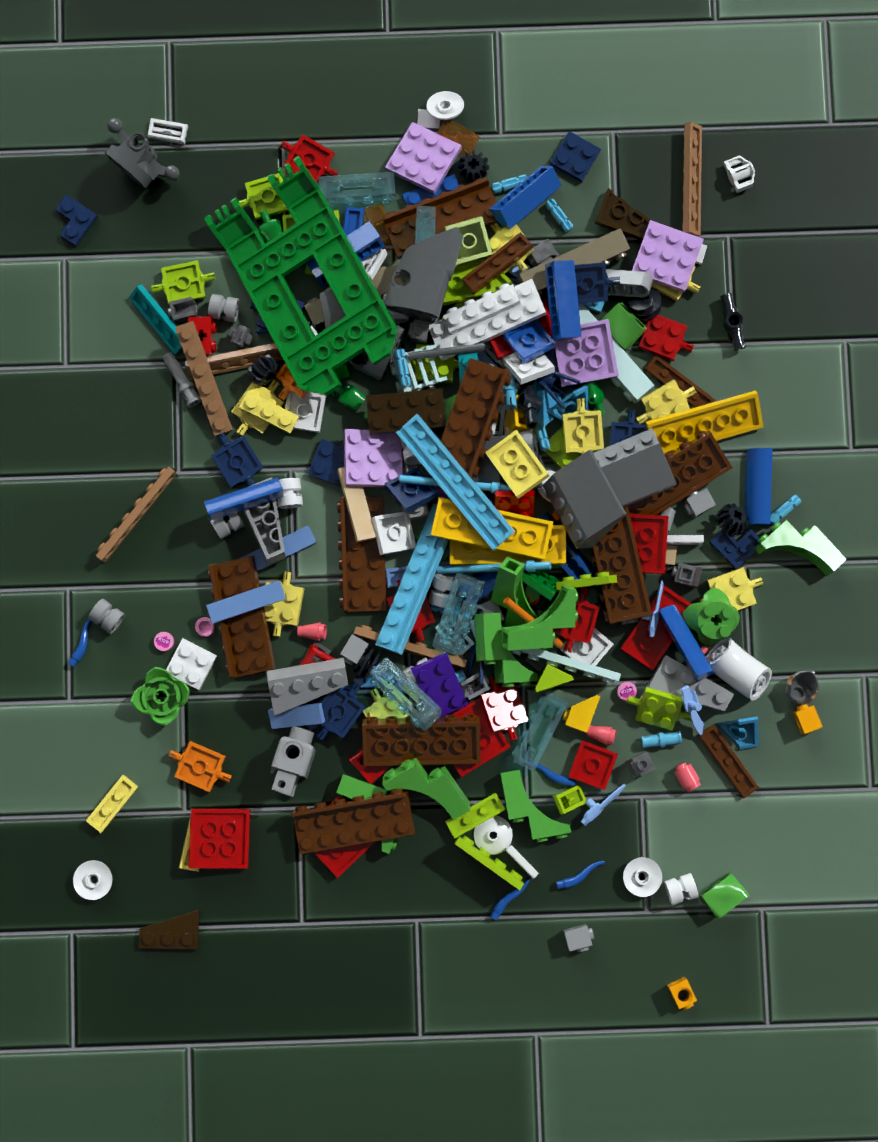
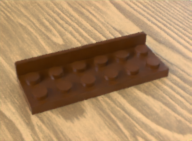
M480 178L471 184L460 185L455 190L442 192L431 199L426 198L415 205H407L399 211L389 212L382 217L383 225L397 258L401 259L406 248L446 231L445 226L480 216L483 217L485 227L498 223L490 211V208L497 202L489 186L488 178Z
M470 358L441 442L473 480L479 474V460H483L487 449L484 446L486 441H490L493 430L490 429L492 424L497 422L499 417L497 409L499 404L502 405L505 400L506 394L503 392L506 386L509 387L512 376L509 369H502Z
M709 430L700 431L692 441L686 440L678 446L679 449L674 452L670 450L664 454L677 485L628 505L629 514L657 515L733 468Z
M342 496L341 501L337 502V512L341 513V520H338V532H342V539H338V550L342 551V558H339V570H343V577L339 578V588L343 589V597H340V608H344L345 613L387 611L385 554L380 555L376 538L356 542L345 497ZM366 497L371 520L374 516L384 515L383 497Z
M628 506L623 507L626 515L593 546L594 553H591L593 565L597 564L598 572H595L596 577H598L597 573L601 572L617 575V583L603 584L602 591H599L601 602L606 603L607 609L603 610L605 621H609L610 625L652 615Z
M254 556L209 565L208 576L212 581V596L215 602L260 587ZM264 607L219 622V634L223 639L222 651L226 656V671L230 678H238L276 669Z
M467 714L464 717H456L455 715H446L444 717L427 715L425 718H417V716H406L405 718L388 716L386 719H378V717L372 716L363 719L364 766L401 765L404 761L417 758L421 765L481 763L480 718L473 714Z
M402 789L391 790V794L388 795L378 792L371 794V798L364 799V795L352 797L353 801L345 802V799L334 800V804L331 805L321 802L314 804V808L307 809V805L295 807V811L291 812V817L294 819L300 854L415 835L408 791L403 792Z

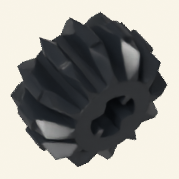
M473 150L472 155L469 152H465V157H460L461 163L458 164V169H460L459 175L464 176L465 181L471 178V183H473L476 178L480 179L482 176H487L489 165L486 163L488 158H482V152L476 155V151ZM472 164L476 165L475 169H471Z
M269 354L262 355L255 362H252V365L248 368L247 375L258 387L264 386L275 378L280 366Z
M734 503L732 505H724L718 511L716 522L720 524L719 528L724 530V534L728 532L730 536H738L747 529L750 518L745 515L746 511H743L741 506L737 507Z

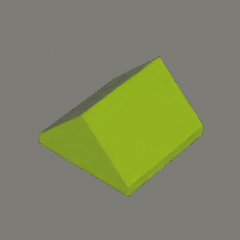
M547 664L534 688V693L574 680L573 676Z

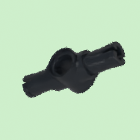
M732 293L723 294L720 296L724 308L723 326L728 331V334L731 335L734 351L745 349L746 345L742 335L743 317L738 312V309L735 308ZM734 318L737 321V325H731L729 319Z
M532 380L522 384L523 392L520 394L517 402L518 409L523 410V414L526 416V427L528 429L537 428V414L542 407V398L536 396Z

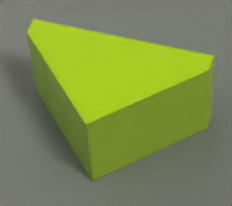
M580 784L552 796L560 815L585 804L587 801Z

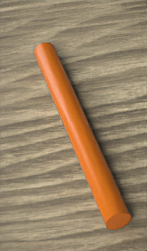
M509 597L504 599L503 603L528 623L534 620L531 615ZM555 636L553 644L557 648H561L564 643Z

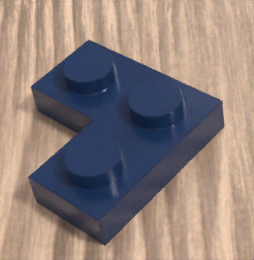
M67 194L55 209L70 220L60 236L76 247L98 218L97 214Z
M722 529L709 543L736 570L756 551L754 548L759 545L757 540L760 538L750 529L740 540L736 541L728 532L724 534Z

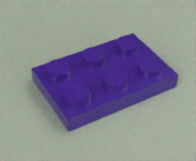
M446 652L410 668L430 715L442 717L468 705Z

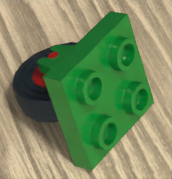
M524 570L522 575L524 594L532 610L536 612L545 606L548 599L551 600L558 591L556 590V582H559V580L552 575L548 576L543 570H536V572Z

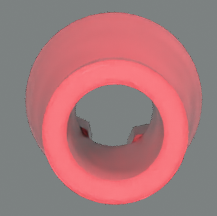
M319 622L298 626V637L316 641L325 640L327 635L326 624Z
M590 725L587 736L605 745H613L616 730L612 729V727Z

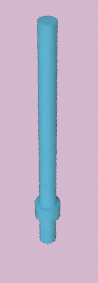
M400 475L399 483L439 486L434 478ZM475 482L481 490L491 491V493H495V491H512L508 485L500 484V482Z
M527 560L526 563H523L525 564L524 570H527V572L551 569V562ZM501 564L438 566L437 573L496 572Z

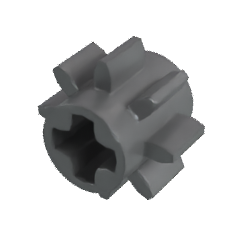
M240 324L236 328L231 327L228 334L231 337L230 342L239 347H244L245 344L250 345L253 338L249 334L251 330Z

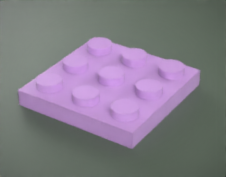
M412 122L385 166V170L435 194L461 151L462 146Z
M650 220L632 271L647 272L652 275L653 282L685 292L704 239Z
M609 319L581 324L582 337L554 341L556 343L555 351L559 372L580 380V384L619 376ZM560 377L562 387L577 384Z
M344 430L345 486L385 487L386 482L402 475L401 439L396 432L370 435L369 430Z

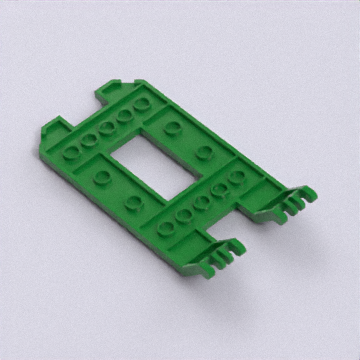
M297 156L293 161L300 169L294 174L291 165L286 163L284 166L290 175L289 178L282 167L278 169V173L284 180L280 184H278L274 174L271 173L267 176L271 186L288 208L296 223L295 225L265 243L258 228L236 197L231 200L232 206L237 211L236 213L231 215L230 209L224 204L221 207L227 216L226 219L219 208L215 210V214L221 221L219 224H215L211 215L206 216L204 219L225 248L298 388L302 391L327 396L342 386L334 370L350 359L366 351L372 364L376 365L391 356L398 327L321 188L304 165L300 156ZM312 258H315L346 315V317L316 336L284 279V276Z

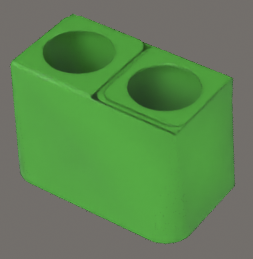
M618 303L601 319H609L611 335L624 349H629L647 329L623 303Z
M727 873L700 894L715 918L720 919L745 900L749 894L731 873Z

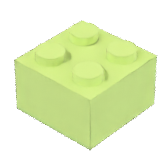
M482 216L445 226L446 231L457 227L463 236L456 265L492 255Z

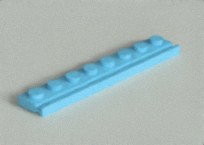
M418 414L396 432L492 550H496L499 545L515 533V530Z
M434 503L375 644L378 647L401 655L449 541L431 536L438 505Z

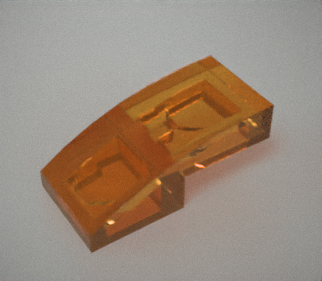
M451 119L444 120L437 134L462 146L461 150L472 154L480 139L474 132Z
M382 202L365 208L368 220L380 235L383 243H389L390 239L383 225L382 218L387 212Z

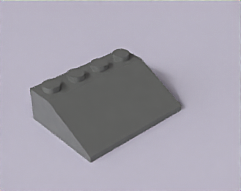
M653 429L593 453L622 507L677 485Z
M588 450L555 472L542 485L576 549L593 547L626 515L624 508L591 450Z

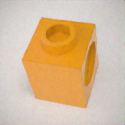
M800 705L796 707L797 711L792 713L801 734H806L823 727L814 705Z
M685 977L667 985L679 1009L687 1010L694 1006L693 1003L697 999ZM681 990H687V997L683 1000L679 999L678 993Z

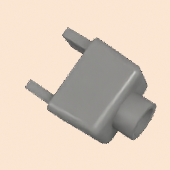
M292 726L289 737L284 736L280 739L271 765L270 773L273 774L278 770L272 790L293 797L299 778H308L316 752L315 748L311 745L314 736L313 732ZM292 748L300 750V754L296 759H290L288 756ZM285 782V787L281 788V784Z

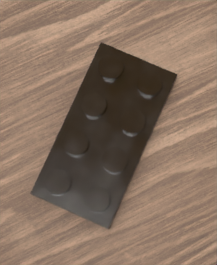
M442 388L366 396L370 435L397 432L416 414L422 418L430 429L446 427Z

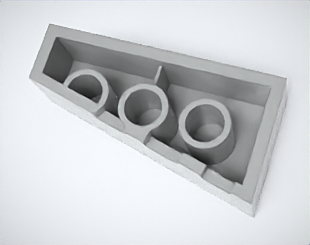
M271 477V478H268V479H266V480H263V481H261V482H259V483H262V482L271 480L272 477ZM276 500L243 510L267 565L269 566L285 559Z
M668 656L662 658L647 685L649 688L681 696L680 689L688 685L696 692L699 704L721 712L726 710L734 695L707 678L697 682L688 667Z
M344 658L267 671L274 716L348 685Z

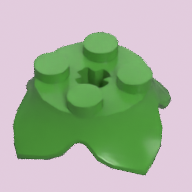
M717 588L707 591L703 596L702 602L689 605L682 613L686 624L698 633L697 638L704 645H713L723 640L724 637H728L736 629L740 620L738 610L730 604L727 595ZM716 615L718 617L717 621H711V618H715Z
M153 667L146 674L144 685L137 688L133 693L131 704L137 711L149 714L155 723L166 726L176 719L180 708L188 701L190 690L185 682L173 678L167 670ZM161 691L167 695L163 702L161 699H158Z

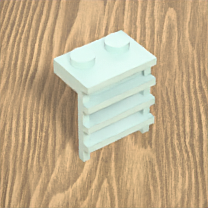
M436 344L428 345L411 352L437 349ZM405 352L409 371L408 377H410L411 384L407 387H401L396 365L397 359H395V356H392L390 370L392 375L397 377L398 382H395L398 393L414 391L447 381L446 376L439 378L433 357L428 359L435 380L428 381L422 359H417L424 383L418 385L408 353Z

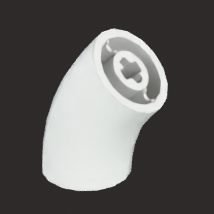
M725 638L718 642L706 656L714 673L750 700L759 698L771 680L772 670L749 655L731 638Z

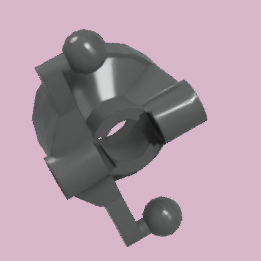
M113 118L109 120L107 124L108 130L119 135L121 144L120 146L111 144L106 150L105 155L125 174L145 189L157 176L166 177L168 180H178L179 169L173 165L168 167L160 165L157 162V153L149 145L143 134L134 133L128 136L122 129V122L119 119Z

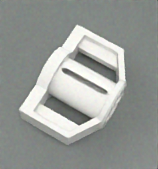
M740 155L724 161L723 165L729 181L737 193L753 187L755 170L750 161ZM739 163H743V164H744V165H742V166H740V167H737V168H735V169H732V168H731V166L737 165V164H739ZM752 177V180L741 184L738 183L740 180Z

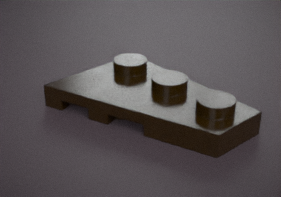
M608 188L595 224L614 231L621 228L623 234L643 241L650 219L638 210L633 209L624 199H620Z
M200 909L141 927L139 931V948L199 949Z

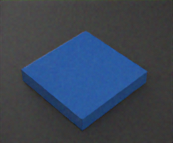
M537 319L503 334L504 341L523 364L556 347L554 340Z

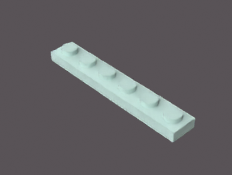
M542 649L510 651L512 654L519 656L521 653L528 654V658L539 661V658L547 660L546 664L551 666L564 665L566 666L565 670L576 673L577 670L584 671L583 675L595 678V675L603 677L602 681L613 684L614 681L618 682L621 676L620 673Z

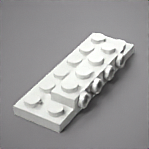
M530 279L515 287L513 284H503L497 292H486L477 301L473 299L468 300L459 309L456 307L447 310V314L443 316L444 319L431 324L429 330L437 349L479 344L545 316L547 313L534 281ZM458 354L440 356V359L444 361Z

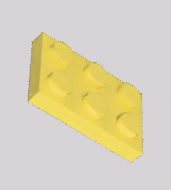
M517 430L485 452L518 499L550 476Z

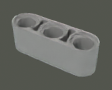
M606 269L608 278L620 276V280H614L620 281V285H609L608 295L640 298L648 296L653 283L651 274L639 271Z

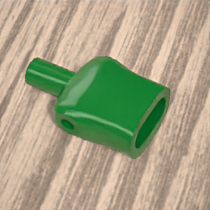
M267 210L259 212L264 222L259 227V231L267 243L283 233L277 219H270Z
M599 381L584 384L583 386H588V402L594 405L596 410H601V415H604L605 412L602 406L604 394Z
M351 384L335 390L339 394L338 402L354 412L358 411L366 398V395Z

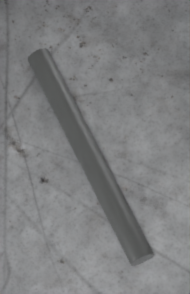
M484 343L409 352L408 357L409 360L485 351Z

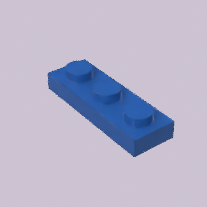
M454 174L443 179L435 194L423 188H417L402 194L406 206L415 205L426 198L431 199L442 192L455 190L459 184Z

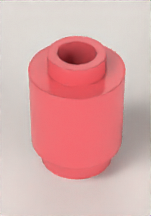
M683 762L675 767L677 771L674 774L682 788L686 789L687 792L701 785L699 782L700 778L691 763L686 764Z

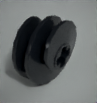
M652 287L646 297H627L629 310L640 321H648L655 318L662 309L661 295Z
M374 648L361 657L353 671L355 673L360 668L357 679H360L366 673L363 680L364 684L370 680L380 664H377L380 652L370 659Z

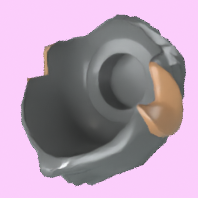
M814 670L798 671L788 678L785 688L786 695L793 704H809L819 692V682Z

